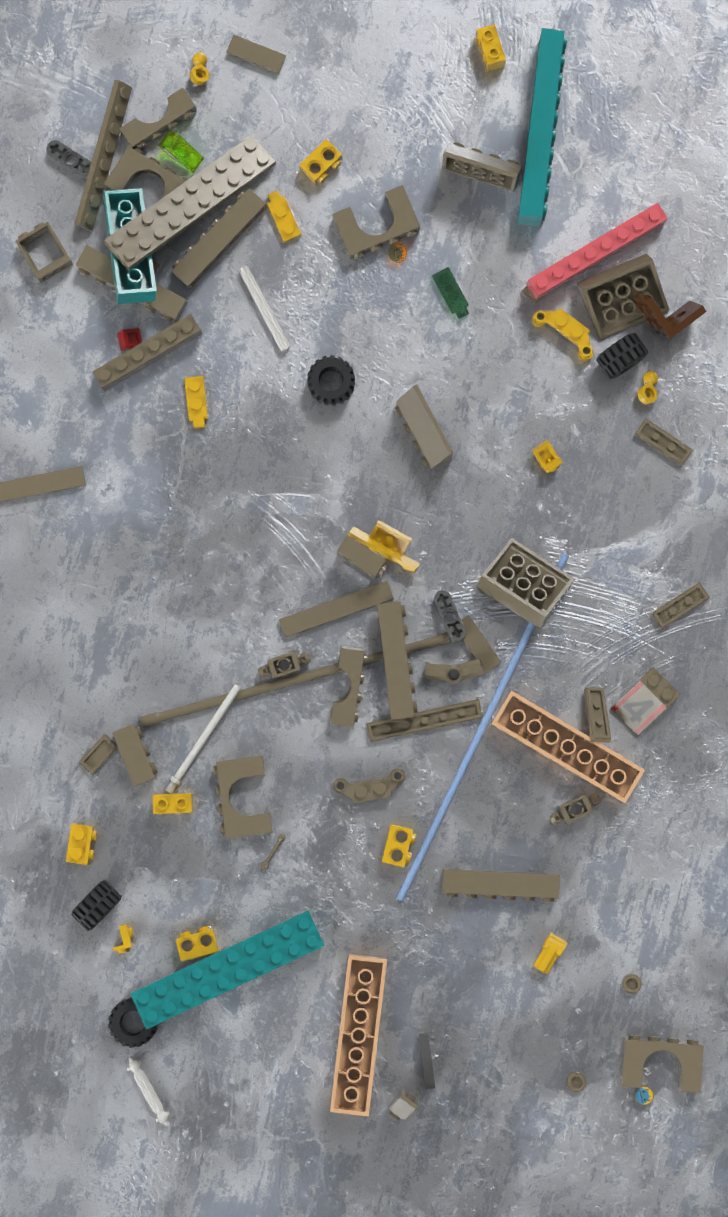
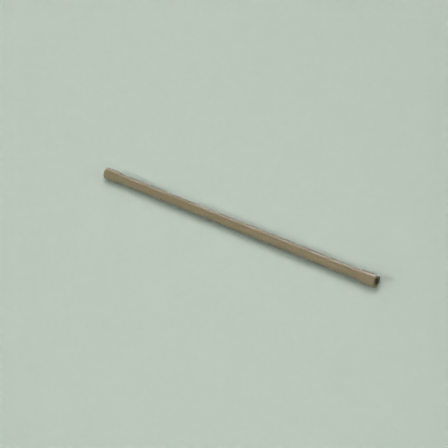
M445 632L431 638L409 643L410 653L452 642ZM383 651L367 655L366 665L383 661ZM338 663L242 689L238 692L233 702L340 673L344 670L339 668ZM228 694L163 712L141 716L142 727L159 724L162 721L220 706Z

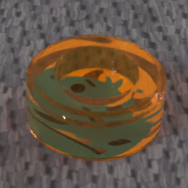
M395 243L390 246L388 257L394 263H401L407 257V249L404 245Z

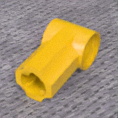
M550 933L533 966L548 974L557 957H560L568 942Z

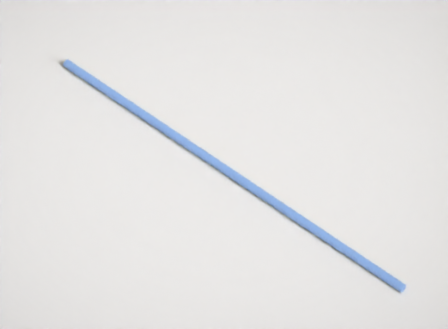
M562 553L556 567L563 570L569 555ZM531 622L528 623L396 897V899L402 902L533 633L535 625Z

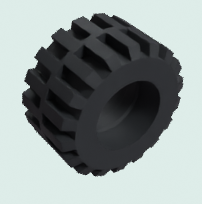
M630 333L605 349L597 357L596 361L609 379H614L642 361L649 351L636 333Z
M330 355V357L324 356L321 360H316L315 364L311 365L307 375V383L312 397L317 402H322L326 406L328 404L336 406V404H342L350 398L354 391L355 374L347 361H344L341 357L336 358L335 355ZM325 372H338L343 379L341 387L334 391L323 389L320 385V378Z
M103 880L73 909L71 916L87 931H90L119 903L122 895L106 880Z
M129 997L119 1002L112 1009L108 1018V1029L110 1028V1034L114 1036L117 1043L120 1042L124 1047L134 1048L149 1042L156 1033L158 1024L149 1029H145L144 1026L142 1031L136 1034L126 1031L122 1024L123 1016L129 1011H137L132 997Z

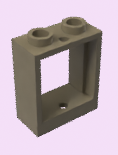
M48 222L37 224L33 231L22 233L15 241L40 283L73 265ZM49 232L63 256L38 270L25 246Z
M349 535L345 537L337 549V555L374 579L377 576L382 577L387 569L384 558Z

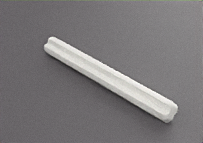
M243 266L239 269V273L282 352L288 350L290 345L249 267Z

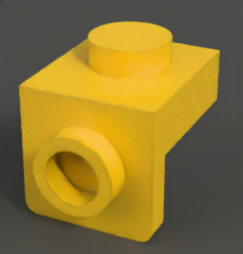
M548 440L531 450L541 468L547 473L556 471L560 467L559 465L563 463Z
M128 923L119 926L123 945L112 948L113 951H118V954L129 952V948L134 946L132 938H135L133 927H129Z

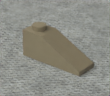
M401 1088L388 1106L389 1114L397 1120L400 1118L405 1120L417 1109L418 1099Z

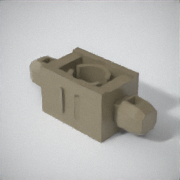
M294 651L267 660L269 666L260 667L258 673L261 678L269 677V674H272L273 679H277L301 671L300 664L306 665L310 663L311 658L309 653H303L297 657ZM292 657L295 669H292V664H290L289 669L286 671L278 668L281 673L277 674L274 662L277 661L276 665L278 667L279 663L283 660H287L290 663L291 661L288 658Z
M583 794L558 806L560 813L555 812L549 818L552 824L562 823L563 819L566 824H569L594 812L591 806L595 807L602 800L599 794H593L588 799ZM581 800L584 807L581 808L580 813L577 815L569 813L573 816L570 819L565 807L568 806L567 810L570 811L571 806L575 803L581 806L582 804L577 802Z

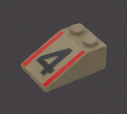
M652 667L610 709L638 736L681 694Z

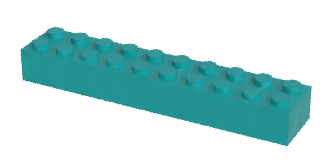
M542 28L518 224L540 226L541 221H545L547 205H544V202H547L550 186H546V183L549 184L552 168L548 166L552 165L554 149H551V147H554L556 130H553V128H556L559 113L555 110H558L561 93H557V91H560L562 86L563 74L560 73L563 72L565 56H562V54L565 55L567 37H564V30Z
M309 910L132 991L130 995L145 1029H149L325 945Z

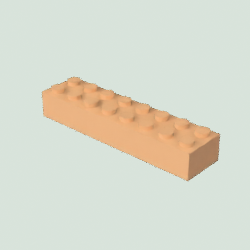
M512 690L491 723L494 727L622 803L627 802L645 771L601 743L591 742L590 737Z
M349 954L330 1112L369 1117L387 958Z

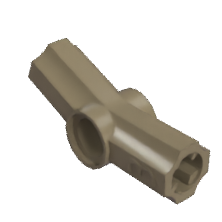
M480 658L452 665L427 662L425 668V679L444 681L451 684H457L460 681L485 674ZM450 670H457L459 677L452 678L449 674Z

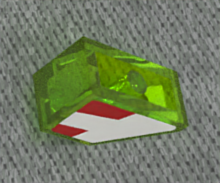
M171 131L167 132L158 145L169 157L192 173H194L204 159L182 136Z

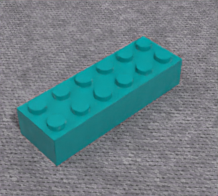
M142 188L104 191L103 205L108 237L145 211ZM110 250L117 304L154 302L157 290L152 255L128 271Z

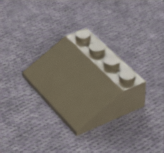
M456 142L447 145L442 160L443 170L513 192L521 170V165H518V162L514 160L505 161L500 159L498 155H486L479 149L472 148L470 150Z
M647 254L577 282L581 298L599 339L645 321L646 316L638 311L635 306L637 302L633 298L639 293L652 297L662 313L669 311L653 259Z
M415 385L396 401L397 407H395V411L399 418L403 417L406 423L403 425L408 435H413L415 440L412 443L415 449L422 452L424 457L421 460L426 468L430 467L432 471L451 461L453 451L419 387Z
M511 538L481 575L477 588L541 629L553 614L575 581V578Z

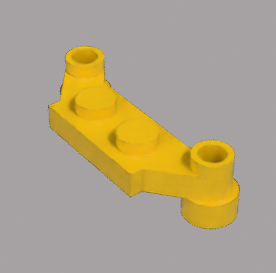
M561 308L558 311H537L534 313L532 322L536 327H543L546 324L550 325L578 346V357L580 360L589 361L592 358L593 349L588 336L590 332L588 328ZM541 315L544 319L539 320L537 316ZM583 350H588L589 354H584Z

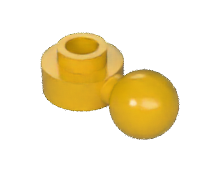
M198 52L193 56L192 61L195 66L190 71L189 77L194 84L204 85L210 76L209 71L204 67L207 64V56L202 52Z
M648 371L644 374L643 381L646 385L638 389V398L646 405L656 401L658 396L657 390L654 387L658 382V375L654 371Z

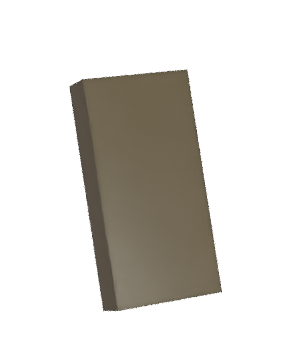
M103 734L79 763L94 775L117 750L118 746L106 734Z

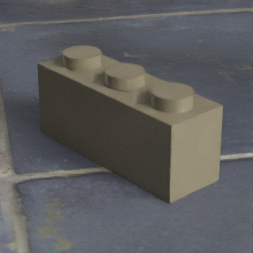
M132 724L112 732L133 786L135 787L155 779V774L158 771L155 763H151L148 756L151 753L148 745H144L141 738L144 735L141 727Z

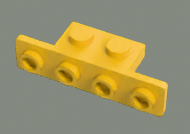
M378 520L370 535L356 527H353L348 534L359 543L368 546L373 552L384 555L388 561L400 564L406 571L415 572L420 563L404 555L412 538Z

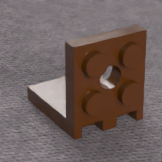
M641 293L633 297L637 302L635 306L638 311L646 316L645 321L651 329L654 328L658 335L661 333L663 337L668 336L669 339L673 338L707 312L703 305L688 301L665 318L652 297Z

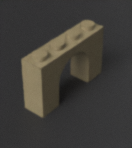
M128 146L104 185L109 191L125 190L129 188L133 180L138 176L153 174L164 182L165 192L163 197H165L188 179L183 176L179 178L175 175L176 172L169 167L163 168L155 158L145 157L143 155L144 152L139 148Z
M403 185L385 192L394 221L390 229L381 235H369L359 228L350 207L333 213V220L350 259H360L369 251L373 253L380 251L384 245H394L399 243L401 238L406 236L411 238L418 234L420 224Z
M263 756L217 761V766H213L214 776L218 777L219 785H216L217 797L221 796V804H218L219 816H223L224 823H221L222 835H225L227 839L272 833L270 813L252 816L242 815L232 807L230 802L231 788L238 780L265 775Z
M629 1035V1038H624L620 1083L622 1087L642 1088L643 1066L646 1059L656 1051L665 1050L673 1053L679 1061V1090L682 1092L700 1093L704 1046L699 1044V1040L687 1039L686 1043L679 1042L678 1038H668L667 1041H661L660 1037L656 1036L640 1039V1035Z

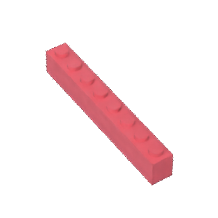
M656 203L531 277L526 285L534 298L538 300L661 227L668 218L659 203Z

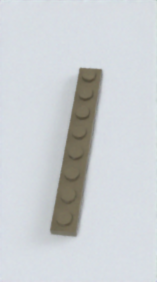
M114 80L74 223L87 231H93L105 188L104 183L108 177L120 128L122 127L132 91L131 86L120 80Z

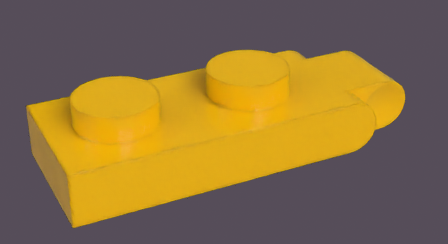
M278 190L267 194L270 201L267 205L283 242L286 243L300 237L301 232L285 196L281 197Z
M204 376L184 378L189 422L193 421L194 429L204 428L205 420L208 419Z

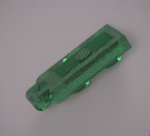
M449 267L433 274L432 279L451 314L455 313L458 319L468 315L469 312L466 307L469 304Z

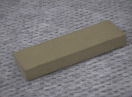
M233 35L226 51L227 54L277 74L280 73L286 59V55L237 35Z
M646 418L634 434L680 466L685 463L693 449Z
M699 582L652 612L651 615L659 627L663 629L710 597Z
M468 615L461 620L466 630L464 643L475 659L480 658L484 672L487 673L500 664L501 661Z
M585 687L584 697L591 742L609 743L611 741L604 688Z

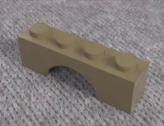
M184 88L167 97L168 109L165 116L159 121L144 123L135 118L120 128L122 135L131 148L144 149L148 142L158 140L165 131L175 129L179 122L184 119L188 120L195 115L197 111L196 106Z
M340 647L338 666L349 675L351 685L348 693L342 699L332 702L330 724L353 727L354 722H358L359 711H356L357 703L361 702L362 692H359V685L364 682L365 673H361L362 665L366 666L367 654H364L363 648Z

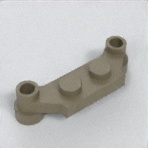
M395 768L391 771L388 778L349 784L343 778H338L334 781L333 788L337 793H343L353 799V803L391 797V792L394 788L404 781L405 772L400 768ZM396 772L401 773L399 780L394 778ZM339 782L344 783V788L341 790L337 788Z

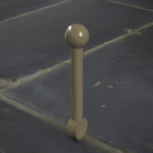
M284 834L278 836V841L266 861L261 863L263 870L268 868L269 861L280 843L285 840Z

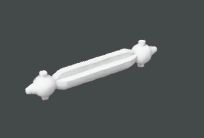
M129 1057V1067L127 1070L134 1072V1078L152 1111L157 1114L155 1121L168 1126V1116L170 1113L163 1111L160 1099L145 1072L140 1069L142 1062Z

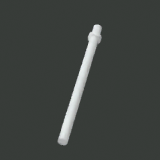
M236 684L233 686L176 774L171 776V781L165 789L167 792L172 794L176 786L181 784L182 777L241 689L240 686Z

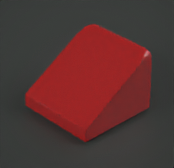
M139 328L123 329L117 333L121 351L130 350L142 343Z

